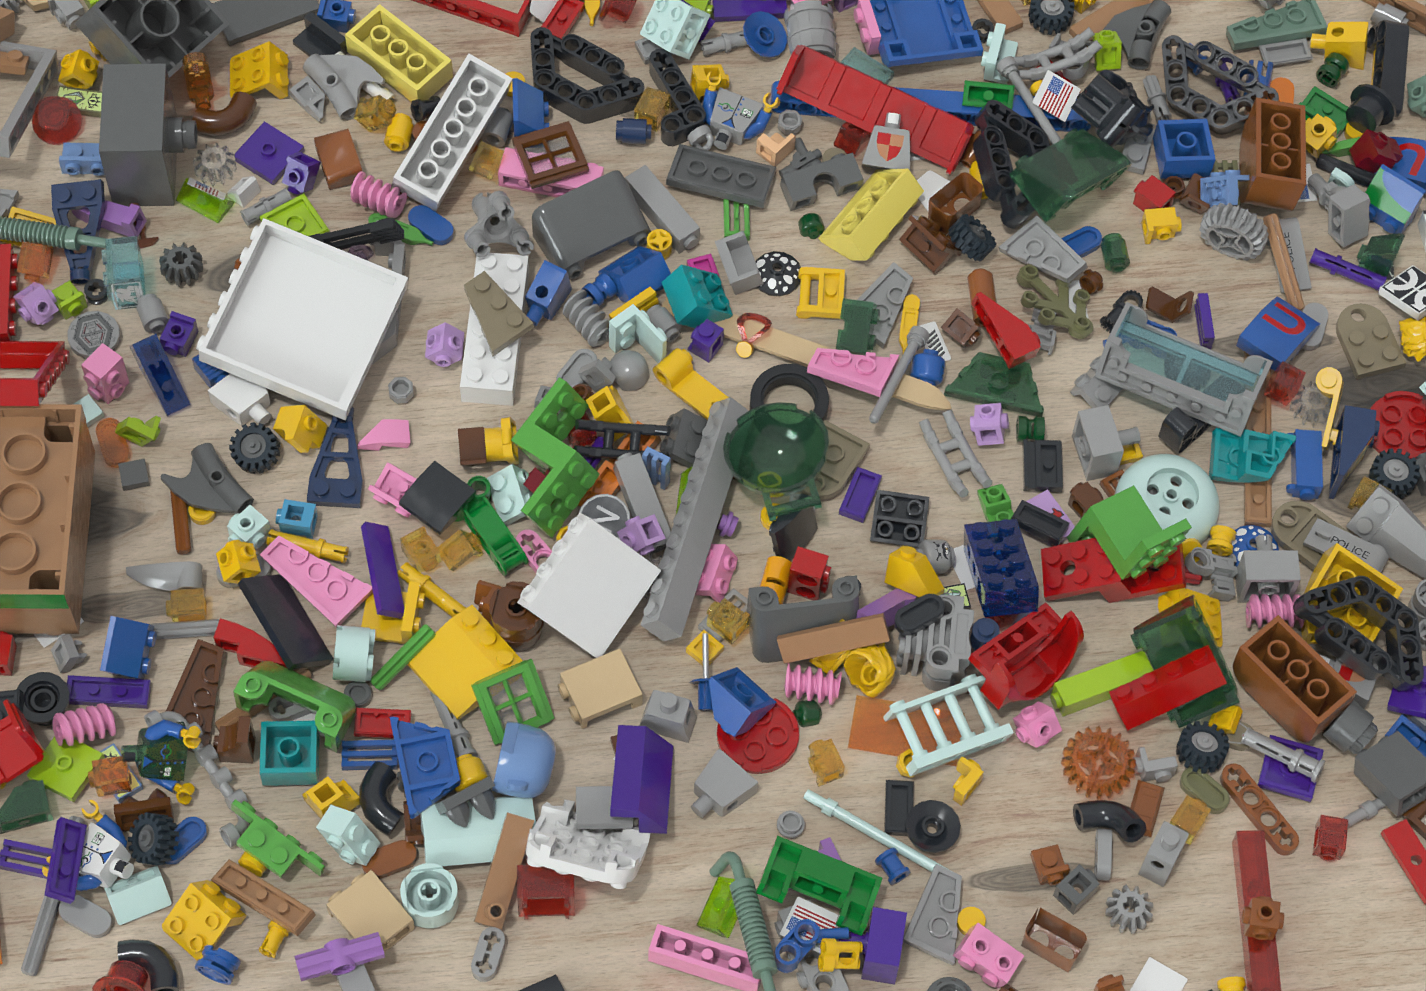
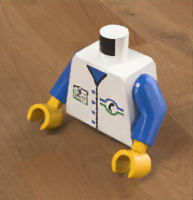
M88 800L96 808L93 813L89 814L82 808V814L85 818L95 819L97 822L96 824L91 822L86 828L76 889L78 891L95 889L99 886L109 888L118 876L128 879L134 870L133 864L128 862L131 854L126 849L127 840L121 828L106 814L102 815L99 812L98 804L94 800ZM51 856L47 857L46 861L49 864ZM42 866V873L47 877L49 869Z

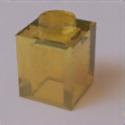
M646 87L634 109V119H647V124H652V130L657 132L661 125V120L669 111L670 95L662 90Z
M481 141L468 170L491 180L504 151Z
M204 589L171 590V600H166L167 617L171 616L173 622L207 620Z
M1187 795L1171 819L1170 824L1188 832L1189 837L1186 843L1191 845L1206 822L1211 809L1202 800Z

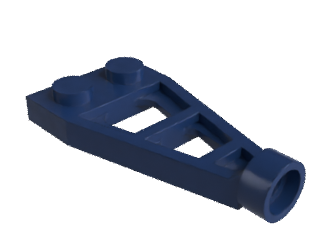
M98 179L51 185L52 211L56 224L68 226L69 228L68 212L70 210L89 209L88 224L85 228H81L83 235L99 237L105 209L104 182ZM87 246L85 253L75 254L73 250L64 249L70 268L71 283L86 284L91 280L97 247Z
M353 407L346 421L332 415L331 424L309 476L307 503L326 507L361 508L363 481L353 427ZM334 438L348 439V453L331 452ZM331 461L346 462L349 469V477L347 479L326 478L325 472L328 464Z

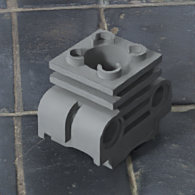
M939 595L945 604L944 614L940 620L914 635L908 636L899 633L898 640H900L897 650L896 664L901 665L900 675H906L908 661L912 660L911 676H917L919 661H923L922 682L929 690H943L954 686V681H961L966 677V668L970 663L968 658L971 655L969 634L974 621V610L963 609L964 596Z

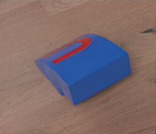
M1390 137L1397 141L1403 155L1400 161L1395 163L1390 169L1426 190V140Z
M1277 296L1259 312L1240 334L1236 346L1249 355H1258L1273 361L1271 369L1280 374L1289 361L1295 358L1315 333L1320 323Z

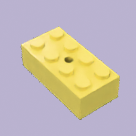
M380 4L345 34L347 52L352 56L359 57L373 67L385 79L386 83L411 102L416 99L421 101L428 100L453 78L452 60Z

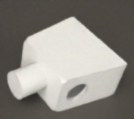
M230 373L208 390L211 404L239 425H244L251 419H254L258 425L259 423L265 425L271 419V414L266 410L270 405V399L265 387Z

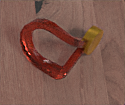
M744 313L737 319V326L742 339L736 346L739 356L746 358L753 353L754 347L752 343L766 331L770 330L771 320L756 313ZM746 320H757L765 324L758 333L749 340L747 339L743 326Z

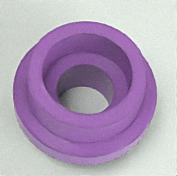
M729 511L727 515L722 514L718 522L717 529L720 530L719 535L722 537L724 535L731 537L736 528L739 518L734 516L733 512Z

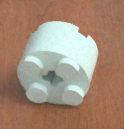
M337 625L332 680L371 681L375 629Z
M434 863L418 865L411 870L401 883L402 906L412 917L414 926L437 928L454 919L459 905L457 883L454 876L442 866ZM427 894H433V897L427 898Z

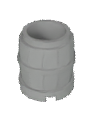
M805 0L793 4L794 9L789 12L787 8L784 13V22L787 27V44L790 54H792L797 45H805L834 59L836 55V32L833 27L834 16L831 5L827 3V6H824L820 0Z

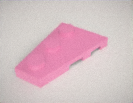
M817 348L808 364L807 373L880 397L899 361V355L890 354V357H878L876 353L866 352V355H854L848 350Z

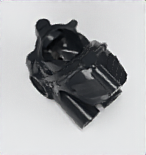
M1107 69L1102 70L1096 75L1086 88V93L1083 92L1070 107L1096 128L1095 132L1098 137L1110 147L1124 145L1128 138L1138 134L1148 137L1153 131V125L1149 121L1150 112L1154 110V105H1144L1137 97L1131 82H1127L1121 76Z

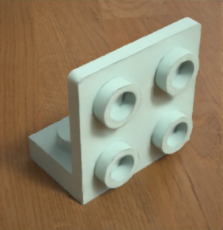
M655 0L640 31V35L670 53L690 59L710 14L681 0Z
M632 304L609 321V347L615 354L621 349L629 348L636 339L657 363L666 357L667 336L661 328H656L651 323L649 316L644 310H639Z

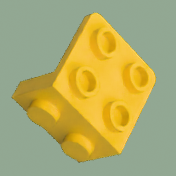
M268 41L233 56L230 59V97L232 98L235 92L240 91L250 95L264 88L279 99L287 97L289 84L288 55Z
M409 581L408 592H401L404 604V615L401 619L378 615L372 593L365 602L361 627L375 629V641L405 644L421 628V617L418 616L419 610L424 609L426 595L421 593L420 582Z
M1187 588L1172 590L1158 597L1161 647L1169 649L1185 640L1205 646L1209 645V647L1214 649L1222 647L1221 607L1218 599Z
M205 880L189 884L163 922L162 929L198 961L203 957L202 951L204 946H215L227 927L241 925L247 915L240 910L241 907L236 901L226 898L220 892L218 885L212 881Z

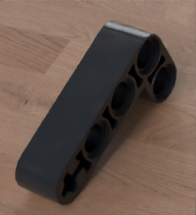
M1382 20L1370 28L1367 38V47L1376 49L1373 85L1384 90L1391 97L1396 108L1395 117H1398L1402 111L1404 101L1409 25Z
M655 49L650 54L649 73L672 113L664 116L661 120V141L665 145L673 147L687 142L688 135L694 129L705 125L706 113L670 52L665 49Z
M1222 374L1202 393L1226 402L1229 393L1241 394L1245 391V388L1232 377ZM1176 407L1163 420L1158 437L1177 454H1180L1212 425L1189 416L1179 407Z

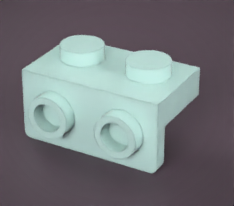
M996 23L994 32L989 31L986 46L990 47L989 52L984 51L981 66H985L984 80L1007 84L1009 79L1000 75L996 65L1005 57H1015L1018 47L1017 42L1004 39L1005 24Z
M513 464L487 478L490 482L491 496L496 512L506 526L526 516L520 510L533 495L523 485L529 476L528 472Z

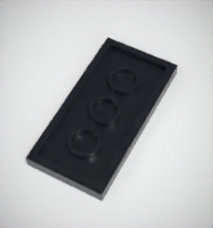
M280 574L242 578L238 586L288 670L324 666L332 662V655L290 585Z

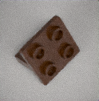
M911 215L908 218L912 224L899 240L933 273H938L953 254H962V250L955 246L956 243L951 241L949 234L946 235L941 231L942 225L934 218L928 219L923 215L920 217Z

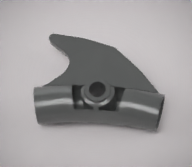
M1154 0L1152 3L1134 7L1115 15L1103 30L1117 32L1127 55L1128 65L1131 68L1144 70L1150 66L1156 40L1164 23L1171 14V8L1162 0Z
M211 443L198 445L191 451L192 465L190 473L186 477L177 478L167 474H161L160 476L161 481L176 496L191 507L237 514L241 513L249 505L252 506L254 498L229 473Z

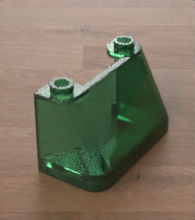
M1074 128L1064 136V139L1031 157L1027 155L1021 157L1015 162L1016 168L1009 175L1046 223L1055 218V214L1061 208H1068L1075 200L1098 187L1102 190L1110 187L1132 163L1124 154L1086 130L1081 129L1078 131Z
M1194 595L1182 599L1133 628L1134 633L1131 634V639L1137 650L1142 648L1143 652H1146L1154 670L1196 649L1209 645L1227 684L1168 711L1167 715L1170 721L1176 720L1179 728L1240 702L1235 680Z

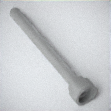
M1008 56L1000 60L996 65L1000 75L1010 79L1012 84L1015 85L1016 90L1046 133L1056 151L1061 155L1065 154L1067 151L1065 144L1041 108L1032 103L1034 97L1018 75V64L1012 56Z
M913 326L907 335L908 346L869 416L871 423L876 424L879 422L916 351L926 345L930 335L925 328Z

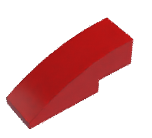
M220 618L213 637L215 645L224 648V651L236 653L239 665L253 668L262 661H271L287 668L276 648L269 640L238 623Z

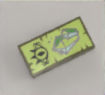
M59 86L53 105L54 111L101 118L102 92Z

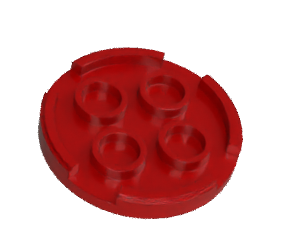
M1395 391L1385 394L1384 397L1373 404L1370 409L1377 410L1376 420L1380 421L1378 436H1374L1373 448L1379 454L1383 450L1387 453L1390 448H1393L1394 453H1396L1397 449H1402L1401 454L1405 455L1406 452H1409V459L1413 457L1416 459L1418 455L1426 452V400L1423 399L1424 396L1409 391Z
M776 698L773 699L777 702L774 707L743 734L733 737L724 732L718 723V747L747 773L765 774L778 770L793 757L797 749L799 740L797 719L791 709Z

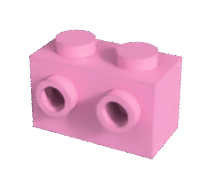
M103 343L81 364L84 373L83 378L88 386L87 391L96 400L102 399L109 404L114 398L120 397L125 387L129 384L123 357Z
M980 923L975 924L968 930L953 954L963 968L970 971L974 970L982 976L981 979L984 983L997 988L1008 983L1024 957L1022 953Z

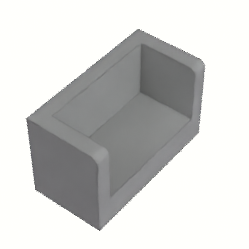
M744 231L715 241L735 295L763 285Z

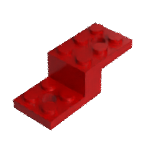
M1096 538L1041 549L1044 598L1047 601L1099 591L1109 603L1186 588L1183 545L1181 543L1176 546L1177 551L1167 556L1169 560L1162 565L1159 571L1152 572L1150 566L1146 568L1147 571L1135 579L1130 576L1124 580L1120 578ZM1075 565V570L1072 574L1064 575V570L1067 566Z

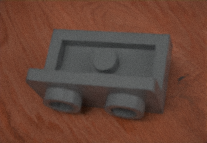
M685 408L670 415L666 425L671 427L670 436H665L661 442L660 451L668 452L671 459L692 469L696 458L695 453L703 436L702 431L708 420Z

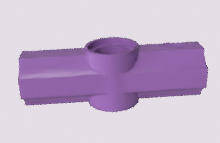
M379 932L352 940L347 938L332 940L326 943L324 948L296 955L295 961L302 982L330 973L332 975L349 973L357 965L385 958Z

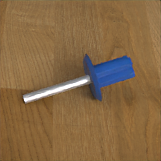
M703 633V678L693 679L689 683L698 684V710L707 711L713 710L709 687L708 633Z

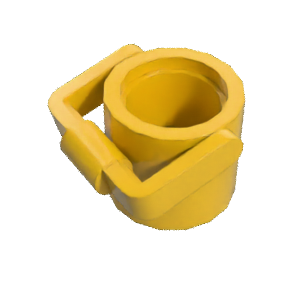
M511 417L501 418V427L484 428L487 462L507 461L509 464H519L518 447L511 441L517 433L516 422Z

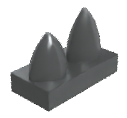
M489 776L448 797L435 806L440 815L445 813L452 822L462 827H467L470 818L468 800L481 815L492 820L495 815V800L491 788L495 784Z

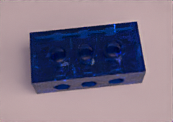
M1017 519L964 524V553L984 617L1038 612L1039 585Z

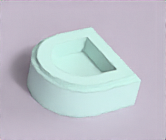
M1337 167L1332 171L1328 183L1334 182L1338 186L1346 188L1355 184L1348 174Z

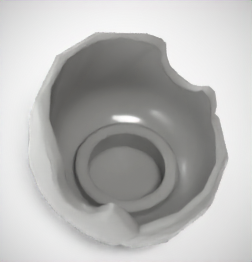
M623 350L614 355L610 361L612 363L610 371L616 376L614 382L623 391L638 390L649 379L647 362L636 351Z

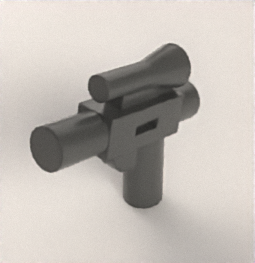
M796 138L795 149L797 152L793 154V161L788 166L779 170V175L782 178V175L790 169L798 168L800 170L806 168L812 162L820 161L819 159L822 157L821 151L819 149L808 151L802 138Z

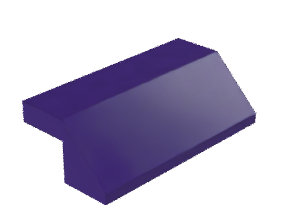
M618 725L610 817L639 818V833L667 834L674 746L647 726Z

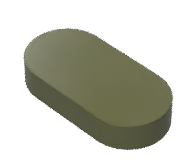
M1193 767L1184 770L1180 778L1181 789L1211 814L1224 812L1230 801L1227 790L1207 773L1201 774V769H1198L1197 773L1192 771Z

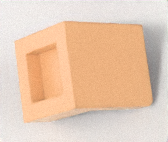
M763 133L757 139L756 153L776 167L795 149L796 136L791 133L788 137L784 138L779 133H774L771 137H768Z

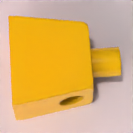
M1368 22L1328 23L1326 35L1312 33L1310 48L1325 49L1324 61L1330 53L1335 52L1343 55L1348 60L1350 68L1364 70Z

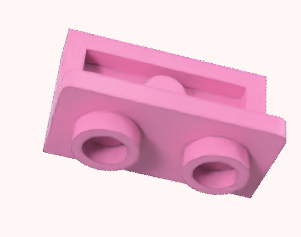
M858 0L857 8L854 9V20L860 30L861 42L864 43L867 55L880 54L878 47L881 34L870 0Z
M387 462L375 486L370 485L368 490L375 493L373 496L375 500L385 505L390 502L397 506L395 511L408 518L412 515L399 505V501L417 478Z
M711 544L695 595L711 596L716 603H720L728 592L730 580L737 566L738 558L726 544Z

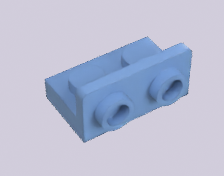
M63 143L62 156H59L62 174L105 175L99 154V143Z
M1240 170L1212 172L1210 177L1200 178V199L1210 205L1209 209L1213 205H1219V203L1225 205L1231 203L1233 206L1238 205L1239 197L1238 182L1249 181L1250 175H1240Z

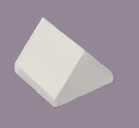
M250 176L243 177L227 192V195L244 208L261 191L256 178Z

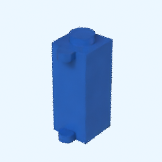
M1295 429L1294 433H1287L1295 435L1296 440L1291 445V484L1286 486V492L1291 493L1292 497L1302 500L1318 499L1323 488L1322 431Z

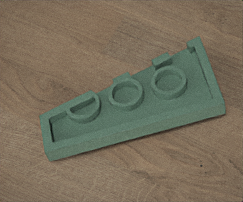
M1293 0L1286 3L1285 7L1276 11L1273 8L1265 11V15L1258 18L1252 16L1227 26L1226 35L1234 51L1312 37V33L1326 34L1328 26L1316 0H1301L1299 2Z

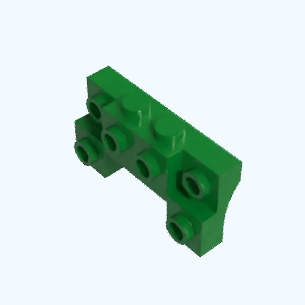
M777 835L756 894L782 904L788 889H793L840 908L835 925L841 928L848 927L849 931L862 936L883 878Z

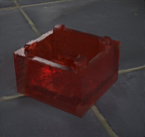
M517 865L519 917H524V920H528V917L565 916V919H569V916H575L574 875L559 874L554 869L544 866Z

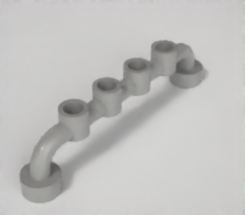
M153 710L144 716L148 727L161 720H169L186 726L187 730L191 726H197L201 731L198 737L203 736L200 726L195 721L189 724L181 714L166 711L159 713ZM200 742L197 748L192 749L198 763L204 766L210 775L212 784L220 790L230 810L231 804L235 799L240 803L242 801L248 803V799L241 789L234 792L229 785L233 781V777L228 768L224 766L219 769L215 764L214 760L218 758V755L211 744L204 747ZM237 814L238 822L235 826L232 823H228L219 828L223 841L230 848L236 845L240 835L245 832L249 825L248 822Z

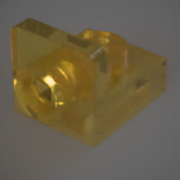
M461 529L436 548L448 569L455 571L473 555L480 557L484 554L479 547L481 545L479 538L473 532L468 533Z

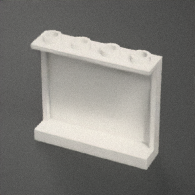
M579 513L577 517L570 521L568 530L562 539L554 544L552 553L546 562L538 567L536 576L530 585H527L522 590L521 598L517 603L580 646L584 651L598 658L605 653L661 570L594 520Z

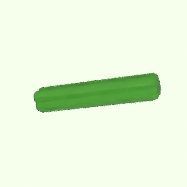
M426 624L423 625L371 678V684L376 689L382 690L435 637L436 634L433 629Z

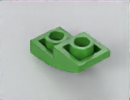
M1003 484L977 490L983 513L995 540L1021 534L1019 527L1010 524L1014 513L1011 509V500Z

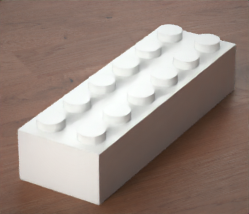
M468 54L394 175L392 187H399L400 192H406L407 196L436 212L508 93L513 78Z
M489 253L485 257L476 256L474 277L485 271L524 312L529 277V257L526 255ZM471 304L460 382L461 402L513 406L521 337L492 357L486 338H484Z

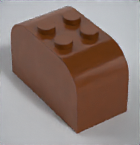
M1262 98L1255 99L1248 119L1244 124L1240 141V175H1250L1249 181L1239 182V199L1241 203L1285 211H1293L1306 186V120L1304 105Z
M1279 615L1239 647L1233 662L1234 674L1245 691L1291 736L1301 742H1310L1337 719L1352 703L1357 693Z

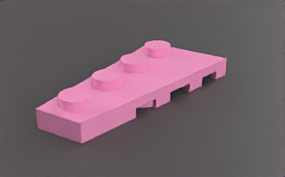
M278 536L260 554L261 558L336 628L373 593L371 585L361 582L349 573L339 570L327 561L317 558L281 536Z

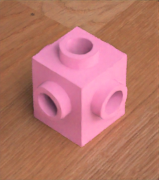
M1039 701L1025 707L1020 714L1012 718L1017 728L1015 733L1019 740L1036 748L1047 744L1050 738L1062 731L1053 708Z

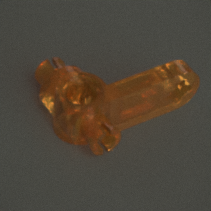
M200 52L189 53L182 59L189 100L195 103V108L210 109V100L214 97L207 56Z

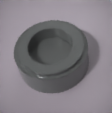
M352 681L344 689V694L353 699L356 708H365L371 702V689L365 682Z

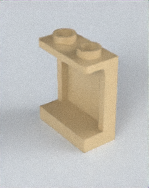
M621 649L560 673V684H557L558 690L563 700L568 699L571 705L568 708L574 723L579 722L582 729L587 727L588 721L630 704L632 709L643 704V694Z
M372 870L367 874L362 873L355 877L351 882V886L343 892L340 890L334 893L326 904L329 915L337 919L352 939L379 932L384 952L415 929L412 917Z

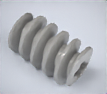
M583 289L573 294L567 300L563 307V315L569 318V322L575 325V329L581 333V336L588 341L591 347H598L609 341V321L611 319H604L606 316L605 312L599 311L600 307L597 304L592 305L593 299L586 297L587 292Z

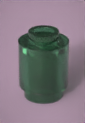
M1111 233L1102 238L1101 251L1105 268L1114 273L1124 271L1130 264L1125 239L1119 233Z

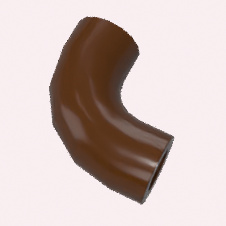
M235 92L226 108L214 111L197 107L192 120L196 121L197 132L202 134L219 136L232 133L245 125L252 116L257 102L251 95L245 92Z

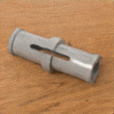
M744 31L732 34L722 33L719 37L700 41L704 56L722 51L727 53L731 52V49L748 45L744 37Z
M286 188L267 198L262 197L258 203L240 211L242 219L249 226L259 220L261 215L272 211L274 208L292 200Z

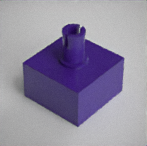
M873 907L869 931H866V934L860 936L849 931V939H839V941L862 942V954H865L861 979L895 985L900 964L907 912Z

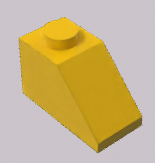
M902 546L889 554L884 583L917 597H922L926 594H936L939 596L944 593L945 588L926 555L917 552L915 548L909 546Z

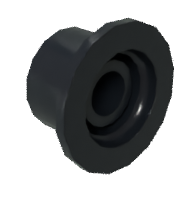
M1361 84L1353 89L1350 96L1351 105L1346 111V119L1354 129L1362 133L1367 129L1375 131L1378 126L1387 125L1393 121L1396 115L1395 104L1384 90L1370 84Z
M38 672L29 675L20 682L16 689L23 691V714L26 720L40 726L52 725L54 715L60 712L64 714L69 705L70 692L66 682L60 676L50 672Z

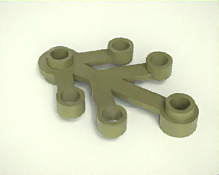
M1028 264L1020 268L1016 277L1017 282L1025 288L1034 287L1046 299H1039L1037 294L1032 291H1025L1021 298V304L1024 307L1042 309L1038 316V321L1041 324L1068 328L1070 335L1076 339H1084L1092 333L1093 324L1086 317V304L1090 298V294L1086 290H1076L1073 296V302L1076 304L1074 313L1069 308V287L1072 281L1066 283L1056 279L1055 284L1058 287L1057 296L1039 278L1038 269L1035 266ZM1055 312L1061 313L1064 317L1055 316Z

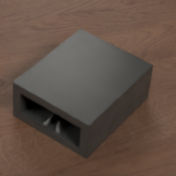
M1399 731L1381 738L1377 744L1369 749L1361 750L1355 757L1354 774L1396 816L1401 815L1426 799V757Z

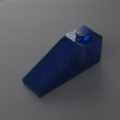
M154 334L130 346L132 354L166 416L191 405L157 335Z

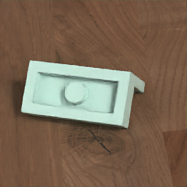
M157 865L133 874L128 879L115 881L109 888L104 887L118 925L125 924L172 904Z

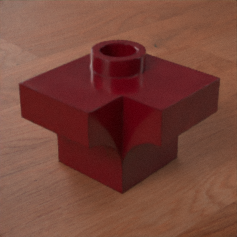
M1369 129L1349 149L1356 167L1372 173H1376L1382 164L1392 168L1403 157L1395 139L1387 137L1382 132L1377 133Z

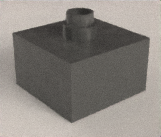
M99 0L75 22L76 26L110 64L166 63L169 78L230 24L210 0Z
M166 63L104 64L99 154L111 200L113 203L128 207L130 203H138L140 206H175L177 153H185L186 148L188 150L197 149L196 121H184V117H177Z

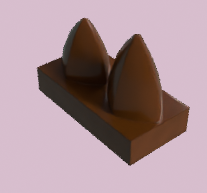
M158 788L150 794L148 800L138 801L128 796L121 804H114L116 824L121 828L122 832L129 831L130 827L135 828L133 822L135 819L139 820L138 816L141 814H162L174 819L170 797H167Z

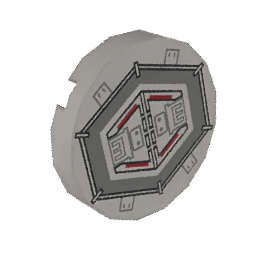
M90 311L79 315L71 322L68 329V342L76 355L87 359L102 343L114 351V348L120 342V329L116 320L109 314L100 311Z

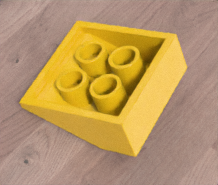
M1336 543L1323 553L1311 574L1304 594L1312 589L1357 576L1368 577L1397 599L1404 588ZM1354 587L1355 592L1361 596L1359 589ZM1330 593L1332 600L1337 602L1336 597ZM1316 601L1315 603L1309 604V606L1314 605L1315 607L1316 605H1318V603ZM1376 603L1377 608L1382 611L1381 605ZM1352 608L1330 614L1333 617L1342 619L1372 642H1374L1380 631V628Z
M470 605L446 622L435 633V637L407 665L428 689L447 706L450 714L453 713L457 719H461L479 706L471 684L523 660L495 631L473 605ZM521 674L508 679L509 685L520 679ZM503 682L489 688L492 697L505 689Z

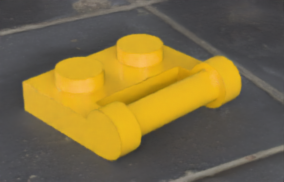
M800 268L798 272V278L801 279L799 306L796 308V316L801 319L810 317L842 319L845 269ZM818 279L817 305H809L811 280Z

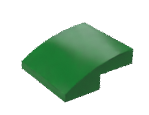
M1314 86L1304 101L1298 105L1305 106V120L1308 118L1313 119L1317 113L1323 118L1325 116L1329 117L1336 124V138H1338L1348 123L1346 119L1348 106Z

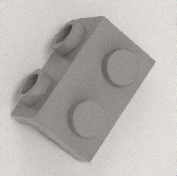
M1101 356L1095 358L1089 366L1091 368L1089 371L1080 375L1075 380V386L1070 391L1073 396L1081 394L1092 408L1109 405L1123 389L1095 377Z

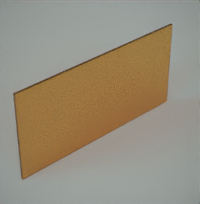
M857 695L848 748L892 756H899L906 750L911 749L898 719L895 718L885 722L883 718L890 710L889 706L895 702ZM933 708L947 740L951 741L952 744L959 742L961 734L951 712ZM919 709L908 713L923 749L927 750L928 753L935 751L938 745L922 710ZM958 759L948 762L945 765L957 766Z

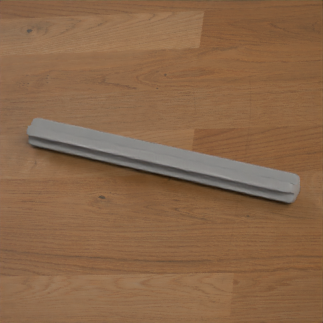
M71 816L69 818L70 820L85 824L84 819L81 817ZM44 896L21 967L23 974L29 976L37 975L60 900Z

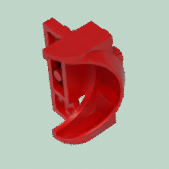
M1045 602L971 653L968 660L986 678L980 691L998 710L1011 701H1025L1040 697L1050 690L1054 683L1058 682L1066 672L1076 651L1083 642L1084 631L1072 610L1061 619Z

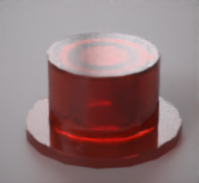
M605 0L598 20L602 22L608 16L625 24L637 0Z
M59 96L45 97L35 107L32 117L33 130L39 139L47 144L61 145L68 143L81 130V111L68 98Z
M116 961L111 964L106 976L96 980L92 991H145L148 974L144 968L134 962Z

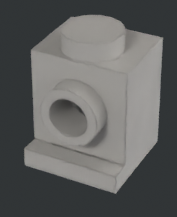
M47 0L51 14L55 15L60 24L64 23L69 30L78 28L75 22L85 14L84 8L78 0Z

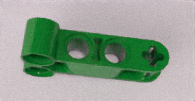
M483 476L472 477L467 484L475 490H483L484 493L480 495L475 494V497L458 512L457 519L454 522L464 520L503 576H507V572L522 563L528 564L527 556L490 504L491 486L489 480Z

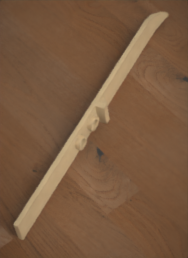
M666 297L662 307H665L674 317L668 298ZM735 314L729 319L715 322V324L724 329L725 338L736 342L748 340L756 349L793 361L807 368L817 348L832 349ZM906 374L903 375L892 396L928 409L948 411L952 408L948 399L937 387Z

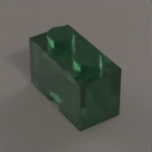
M843 298L840 319L845 323L844 330L838 329L836 350H848L851 354L866 355V352L875 350L876 335H873L874 324L878 325L880 309H877V305L874 302Z

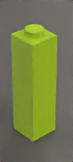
M1144 650L1055 682L1050 699L1053 707L1059 709L1062 717L1110 700V691L1154 670Z

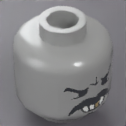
M925 539L916 548L917 552L927 556L936 574H945L954 565V549L943 539Z

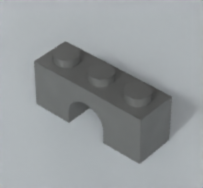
M840 153L833 156L831 160L825 162L815 161L806 168L800 170L793 168L786 171L782 175L780 187L790 211L814 204L817 193L813 185L818 182L829 183L834 188L836 195L840 196L859 190L864 179L854 154L845 155Z

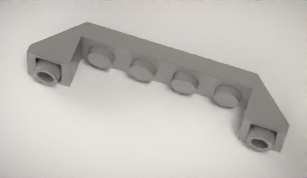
M401 240L380 244V241L370 243V245L375 247L376 256H389L388 268L404 276L406 251L405 244ZM402 300L372 364L397 346Z

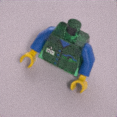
M161 720L150 727L139 730L137 745H123L121 747L122 762H136L141 777L162 786L172 793L176 791L178 802L184 805L189 804L192 800L190 795L194 793L195 787L191 783L181 785L180 781H184L188 748L198 747L201 742V738L198 737L201 731L197 726H191L187 730L184 722L175 723L169 720Z

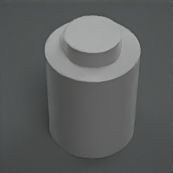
M499 107L486 127L481 139L487 145L492 147H503L505 145L513 123V115L508 109Z

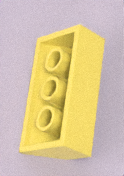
M909 169L875 170L821 234L819 240L849 260L866 261L874 255L876 248L889 237L891 230L903 220L906 212L916 205L918 198L924 190Z

